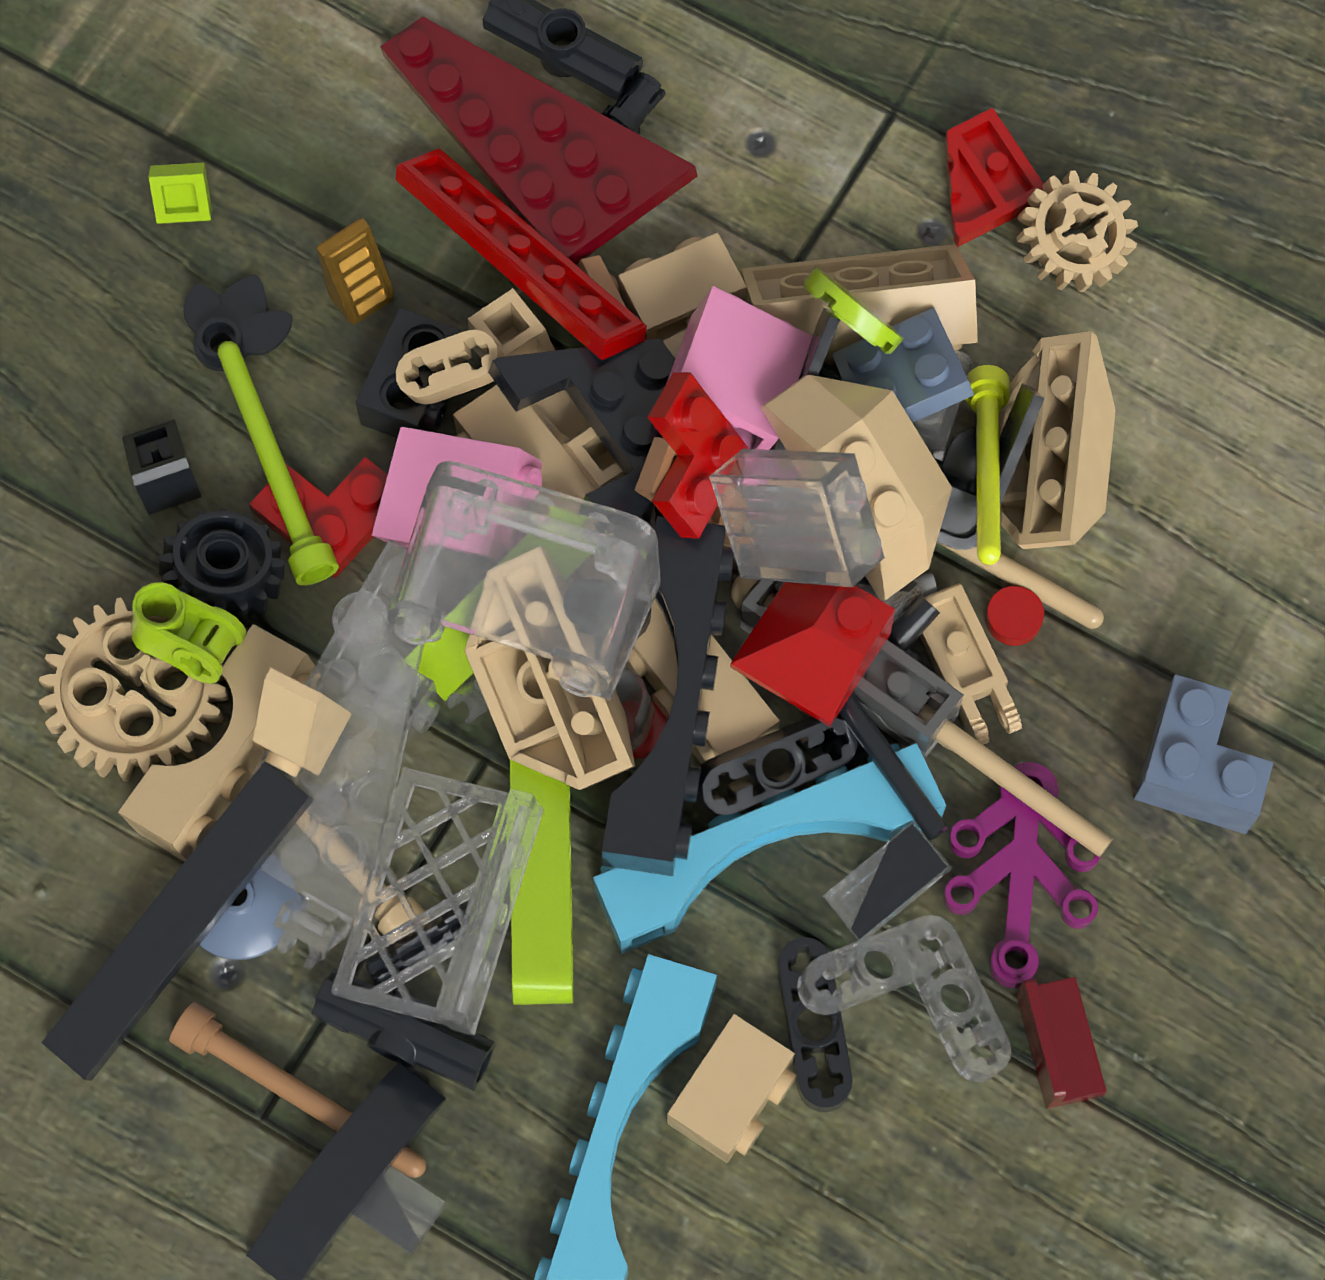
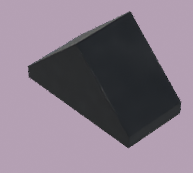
M175 419L122 437L130 474L148 515L202 497Z

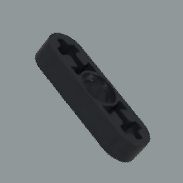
M810 716L706 760L700 765L701 776L697 798L716 813L723 815L736 813L842 768L853 758L857 749V738L846 722L839 717H836L829 727ZM826 729L838 735V738L831 741L832 751L829 753L820 748H812L802 753L801 749L796 745L797 740L807 748L821 744L824 741L823 731ZM784 748L789 756V764L786 771L779 777L766 778L762 771L764 757L773 749ZM745 762H746V768H747V770H746V769L744 768V766H743V763H745ZM724 773L731 779H738L749 774L756 783L755 786H752L751 783L743 778L727 785L728 795L724 798L715 792H711L712 789L719 785L718 775Z
M802 937L792 940L781 951L778 962V977L790 1048L795 1053L793 1066L794 1072L797 1075L796 1083L799 1096L809 1108L818 1112H831L840 1108L846 1102L852 1088L853 1079L831 955L828 949L818 940ZM807 953L810 962H820L821 967L813 971L814 993H817L822 989H826L828 997L810 995L797 1002H793L792 994L803 995L804 990L800 972H790L788 966L796 964L797 954ZM808 1009H820L831 1019L832 1030L827 1037L821 1040L807 1039L798 1029L797 1020L799 1016ZM836 1047L838 1056L827 1054L825 1060L829 1076L833 1078L839 1077L842 1084L834 1086L832 1097L822 1098L820 1089H810L808 1082L816 1079L818 1070L816 1058L814 1056L804 1061L801 1052L817 1054Z

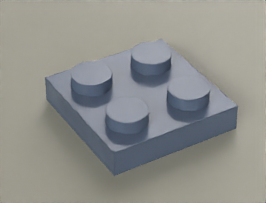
M934 307L892 326L904 338L892 354H885L878 345L875 347L866 339H862L832 353L843 381L893 390L912 423L974 396L968 378Z

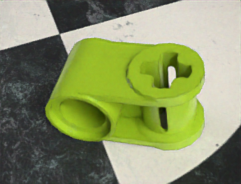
M159 582L143 586L135 594L132 605L131 636L136 647L142 652L180 669L194 680L207 684L216 683L223 673L221 664L233 646L241 645L247 635L243 624L226 610L210 606L178 590L173 585ZM151 616H162L169 619V621L164 623H155L148 620L147 618Z

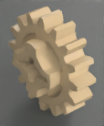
M1076 170L1070 171L1063 178L1062 183L1058 178L1052 176L1042 185L1043 191L1036 188L1027 198V202L1031 207H1026L1018 216V220L1029 227L1017 236V242L1030 244L1032 248L1023 260L1025 263L1038 260L1042 267L1037 277L1042 280L1050 273L1056 275V288L1059 290H1063L1071 280L1075 281L1078 292L1086 291L1092 285V281L1099 287H1102L1112 279L1111 272L1118 274L1127 266L1128 262L1122 255H1129L1136 249L1137 243L1127 238L1126 235L1138 227V223L1136 220L1124 219L1123 213L1130 207L1131 203L1129 200L1117 203L1112 198L1117 189V185L1114 183L1107 186L1104 190L1097 187L1098 174L1092 173L1083 183H1080ZM1046 217L1051 224L1048 235L1045 233ZM1087 226H1091V228L1085 234H1071L1067 237H1063V235L1069 229L1076 230L1078 228L1083 229ZM1106 228H1108L1109 231L1108 245L1104 239Z

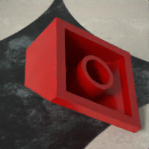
M792 571L730 663V668L830 727L890 636L895 608L845 579Z

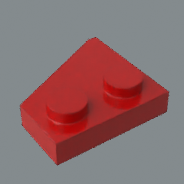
M993 108L947 130L945 151L953 241L958 248L1018 217L1026 207H1031L1027 202V198L1036 188L1043 191L1042 185L1044 183Z

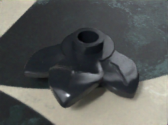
M250 275L234 283L220 295L212 289L197 283L190 290L184 303V319L195 333L193 347L196 357L203 366L214 371H224L218 357V352L213 351V347L218 342L232 341L236 343L245 360L246 356L264 355L278 348L287 338L293 323L291 314L267 310V298L257 275Z

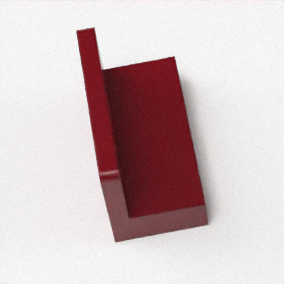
M1076 977L1037 985L1035 978L1024 980L1016 992V998L1046 1109L1103 1097L1107 1090Z

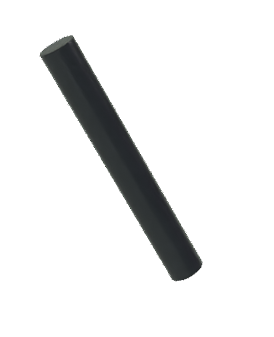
M852 692L839 712L840 716L929 841L937 838L948 829V826Z

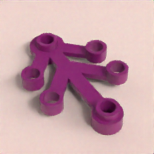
M1024 762L1013 766L1054 797H1058L1059 788L1057 780L1046 767L1033 762ZM1000 786L1001 798L973 820L963 819L952 827L948 839L949 847L959 857H974L981 851L985 838L1015 818L1013 841L970 875L952 878L944 890L943 901L947 909L952 913L958 915L968 914L975 909L983 894L1010 874L1004 940L995 946L990 956L989 969L993 978L1002 986L1019 988L1024 980L1033 978L1039 965L1038 953L1035 947L1029 943L1034 878L1059 906L1061 918L1069 927L1082 929L1089 926L1098 912V903L1095 897L1088 891L1077 890L1038 845L1039 822L1065 849V860L1072 869L1078 872L1090 871L1096 867L1101 856L1099 858L1093 853L1094 857L1090 861H1081L1076 858L1073 847L1080 844ZM962 830L973 832L977 837V844L973 847L960 845L956 838L957 833ZM959 886L966 887L972 894V901L967 904L955 902L951 896L952 889ZM1074 900L1084 902L1089 908V916L1086 918L1074 917L1069 911V903ZM1011 950L1021 952L1026 959V965L1021 969L1009 967L1005 961V954Z

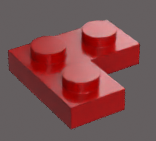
M673 372L647 417L677 454L652 502L681 538L699 539L749 448L692 373Z
M366 457L362 459L328 497L286 464L314 536H320L323 543L330 544L339 565L336 573L332 575L335 579L374 537L372 532L388 474ZM268 483L249 503L251 512L293 545Z

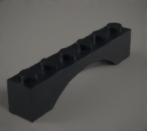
M657 516L648 568V585L650 593L663 612L674 642L678 667L677 689L669 719L655 747L635 773L611 793L602 847L603 866L674 876L676 858L688 859L692 824L682 823L685 801L693 803L697 801L701 768L691 766L694 745L705 746L710 711L700 710L703 689L714 691L719 656L708 655L711 634L719 636L723 634L727 601L717 600L720 580L731 582L735 557V547L725 546L726 526L707 523L699 539L681 538L665 517Z

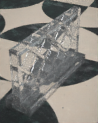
M403 767L331 993L341 998L447 1025L451 1030L474 1036L544 811L535 796L531 793L510 789L509 793ZM418 786L437 791L445 808L415 824L408 811L414 787ZM447 794L463 798L451 803ZM478 802L498 806L492 827L471 838L458 814ZM452 818L464 843L434 859L422 834ZM405 820L409 829L400 833L403 821ZM415 839L428 863L398 880L390 866L393 852ZM487 843L482 858L477 848ZM471 853L479 868L475 883L453 894L441 869ZM434 874L447 899L416 915L404 890ZM387 876L391 885L382 889L385 877ZM397 895L410 920L380 937L372 922L375 908ZM469 900L468 906H467V909H466V912H465V915H464V913H463V911H462V909H461V907H460L459 905L462 904V903H464L465 901ZM453 909L461 924L458 938L440 950L435 951L423 926ZM416 930L429 956L399 973L386 947ZM367 933H369L373 941L364 946ZM379 952L391 978L370 990L351 985L358 963ZM451 957L448 970L446 971L442 961ZM435 966L443 981L436 1007L414 1002L405 985V982ZM398 988L402 998L387 995L386 993Z

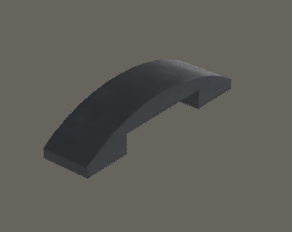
M398 1063L365 1098L314 1160L270 1219L246 1256L276 1280H306L333 1246L331 1243L405 1147L409 1148L444 1104L446 1098L401 1063Z

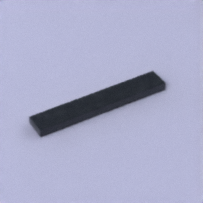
M264 761L41 1043L84 1080L92 1081L314 801V798L273 765Z

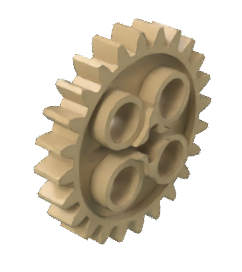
M116 598L115 614L109 616L98 604L93 606L96 622L91 625L75 617L73 622L79 634L75 638L58 634L56 637L65 650L63 655L46 654L45 660L56 671V674L39 677L42 687L53 693L39 700V704L45 713L54 714L45 724L52 734L63 733L57 741L63 752L67 753L77 748L74 759L82 768L95 759V770L103 778L106 777L114 765H117L118 774L124 782L129 781L134 767H140L145 775L152 764L154 765L161 761L164 766H175L174 755L179 752L185 757L194 760L196 755L190 743L195 738L202 742L211 743L213 739L204 726L205 723H222L224 720L221 711L212 704L229 700L226 688L215 683H202L188 676L186 682L180 688L166 690L162 688L164 679L173 672L181 671L180 669L141 650L128 660L117 659L116 654L119 648L128 642H133L131 636L132 611H128L122 598ZM151 616L147 618L148 620L155 623H164L169 621V619L162 616ZM96 661L104 662L132 686L139 687L143 683L152 699L169 708L176 709V714L172 717L165 715L135 690H130L126 693L117 678L103 670L93 668V664ZM223 674L220 676L217 682L223 681L225 679ZM94 687L107 688V693L101 702L93 706L82 705V698L88 690ZM140 717L154 719L151 729L146 734L141 736L127 735V730L135 719Z

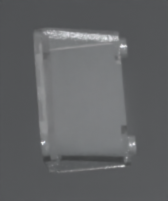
M454 461L441 462L436 466L427 484L387 611L390 632L395 633L400 639L410 644L423 645L426 642H436L441 639L445 627L462 631L551 659L552 669L559 678L560 685L566 691L579 697L594 695L610 700L661 585L658 538L655 530L647 522L630 513Z

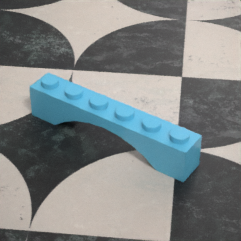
M917 743L901 749L899 744L890 745L942 818L946 804ZM868 757L869 763L851 771H848L847 767L843 766L814 780L816 785L798 793H795L792 788L762 801L763 807L742 815L738 811L728 815L722 814L708 823V830L691 836L688 859L676 858L674 876L602 866L600 868L602 874L593 877L594 891L620 952L624 954L676 932L689 906L712 879L734 861L764 845L793 836L826 832L862 835L889 843L912 823L917 830H920V828L874 762Z
M650 954L647 956L643 971L636 968L632 969L623 997L624 1003L632 1005L625 1027L615 1024L605 1055V1059L614 1061L607 1084L597 1081L588 1107L587 1116L596 1119L590 1141L578 1140L570 1164L569 1174L578 1177L571 1200L560 1198L552 1221L550 1233L559 1235L553 1259L542 1256L534 1280H627L629 1274L628 1266L616 1237L611 1211V1176L618 1142L631 1111L650 1083L674 1059L699 1043L716 989V974Z

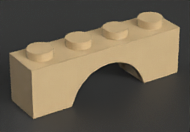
M513 288L468 318L469 330L477 329L489 334L499 344L504 357L555 351L546 329ZM479 346L473 347L480 358L489 354L484 353ZM565 390L530 405L596 489L625 476Z
M254 624L250 627L241 645H237L222 666V674L227 680L233 696L232 718L225 734L209 752L194 761L175 766L151 765L118 811L138 834L183 861L187 860L253 777L257 765L267 757L270 751L253 742L264 679L270 667L318 691L319 683L323 676L306 653Z

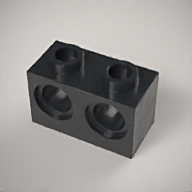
M399 308L355 402L361 425L398 438L400 427L437 432L446 413L447 401L442 400L426 405L416 403L413 407L406 410L392 407L396 400L408 397L400 389L396 381V369L398 362L406 353L461 333V330ZM422 365L418 368L419 377L412 380V382L415 381L422 388H426L429 386V376L439 371H431L426 365Z

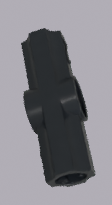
M490 0L487 11L482 19L485 30L539 58L543 68L551 75L557 77L573 76L616 100H619L643 67L642 57L586 28L582 17L573 10L566 8L552 10L535 0ZM559 40H567L572 42L571 44L566 46H558L553 44Z
M335 968L325 978L311 1012L312 1016L322 1023L325 1022L341 1032L349 1033L368 1042L367 1046L391 1061L401 1063L409 1068H414L415 1065H418L472 1091L475 1090L478 1083L482 1080L496 1046L495 1041L488 1039L486 1036L440 1017L441 1013L411 995L395 990L390 994Z

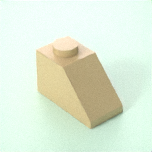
M270 667L264 679L253 742L270 750L264 761L296 777L302 767L319 776L352 713L322 693Z

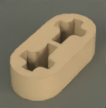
M477 329L467 330L406 353L398 362L396 381L400 389L416 403L424 405L437 403L494 381L488 373L492 360L504 357V353L499 344L485 331ZM475 346H479L484 353H489L481 358L482 367L477 370L469 363H462L472 358L471 349ZM422 365H426L431 371H439L429 376V386L426 388H422L415 381L412 382V380L419 377L418 368Z

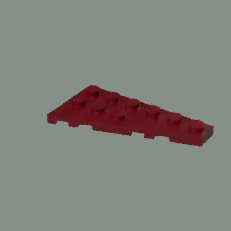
M423 16L380 46L388 63L516 213L574 264H578L581 259L589 256L698 177L696 167L692 163Z

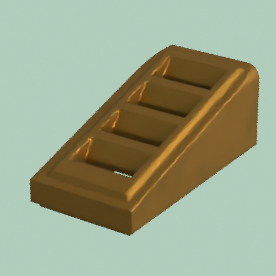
M364 218L358 219L318 245L317 252L328 295L349 323H359L394 299L392 283L370 226Z

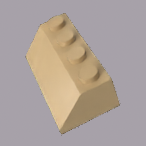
M956 244L741 268V277L747 286L746 303L778 319L785 320L792 326L810 335H813L823 307L830 309L825 301L821 298H814L804 288V280L817 267L866 304L890 326L934 307L954 351L961 349L963 344L978 343L975 278ZM840 320L824 364L836 365L832 353L864 338Z

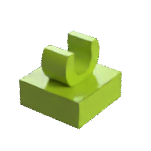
M205 162L150 166L149 183L157 224L211 220L212 205Z

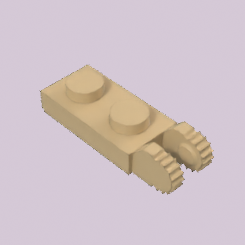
M957 583L923 597L940 614L919 638L937 675L964 694L959 715L967 733L983 745L989 742L987 725L983 718H981L974 702L988 695L991 696L998 720L1006 732L1011 734L1021 730V719L1006 687L1008 680L962 585Z

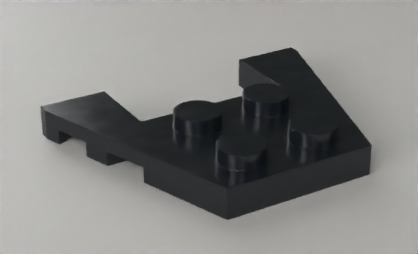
M661 338L645 340L604 360L598 358L587 347L505 356L492 360L488 373L515 412L565 390L619 465L625 476L587 493L581 504L607 544L611 546L617 543L625 535L627 528L640 515L643 516L654 504L636 492L635 487L654 437L663 438L647 417L666 386L675 362L674 356Z

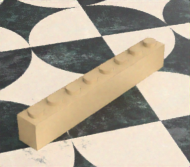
M495 385L453 414L456 437L518 447L542 461V487L538 497L532 503L526 526L528 537L567 500L593 524L581 504L585 495L596 490V488L531 406L515 412L499 387ZM627 528L625 535L617 543L611 546L606 543L566 584L570 588L576 582L582 580L620 582L633 586L642 591L647 597L651 607V621L646 631L638 639L627 643L618 642L622 647L618 651V655L625 667L636 679L644 675L656 691L652 695L653 701L668 720L677 689L678 667L674 642L663 612L649 591L648 568L650 556ZM712 634L708 655L719 656L714 691L703 689L700 710L710 711L705 746L694 745L693 754L701 764L712 757L779 730L780 720L746 677L730 668L732 660Z

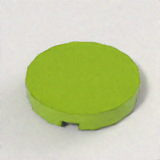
M815 267L804 280V288L814 298H821L834 312V315L875 347L878 345L885 354H892L904 339L884 319L821 269Z

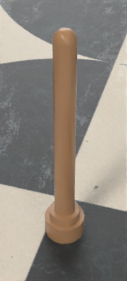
M196 1001L191 1003L184 1011L170 1035L169 1042L191 1055L196 1051L203 1056L208 1052L336 1132L353 1114L223 1033V1025L215 1021L216 1013ZM406 1146L391 1166L408 1177L417 1178L425 1172L426 1161L421 1155Z

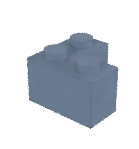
M1177 674L1174 675L1162 699L1134 800L1239 833L1246 834L1260 815L1274 762L1217 745L1232 691Z

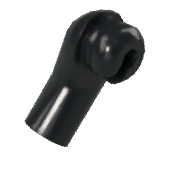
M919 594L893 622L891 634L887 640L921 664L922 656L912 647V644L928 628L940 612Z

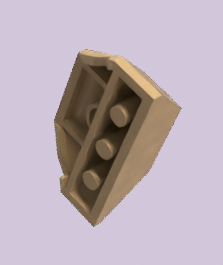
M1092 331L1041 338L1032 351L1035 355L1018 371L1010 383L1009 402L999 412V435H1001L1022 383L1033 387L1045 398L1000 506V525L1022 549L1075 545L1106 511L1116 409L1098 338Z
M805 375L760 406L881 601L887 600L929 569L952 487L893 390Z
M539 548L489 571L484 584L485 590L476 611L466 644L465 653L509 759L564 782L578 790H583L635 767L624 708L594 637L580 633V627L572 623L566 616L564 598L569 587L545 549Z

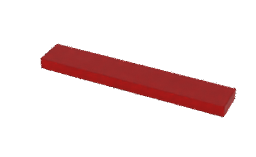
M440 148L397 164L395 180L598 358L604 360L645 341L647 330L645 323Z

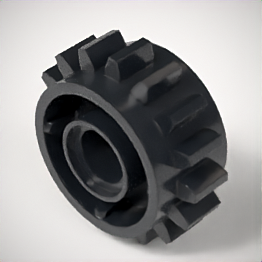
M221 508L220 511L197 512V517L190 521L184 522L181 520L177 523V536H166L164 538L163 554L159 555V575L162 576L163 583L173 585L178 590L210 606L226 610L234 615L242 624H246L247 618L257 612L263 615L267 612L268 598L278 599L281 580H284L285 560L280 559L282 546L280 541L269 540V526L257 524L250 519V514L244 513L241 515ZM227 566L229 569H217L214 567Z

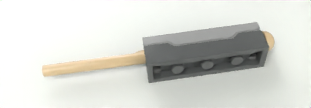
M776 561L766 574L760 571H747L735 579L731 589V597L735 606L741 611L740 628L748 634L752 632L792 571ZM886 640L853 691L875 725L904 747L917 743L924 759L937 743L955 752L1100 858L1113 839L956 726L954 721L958 717L964 694Z

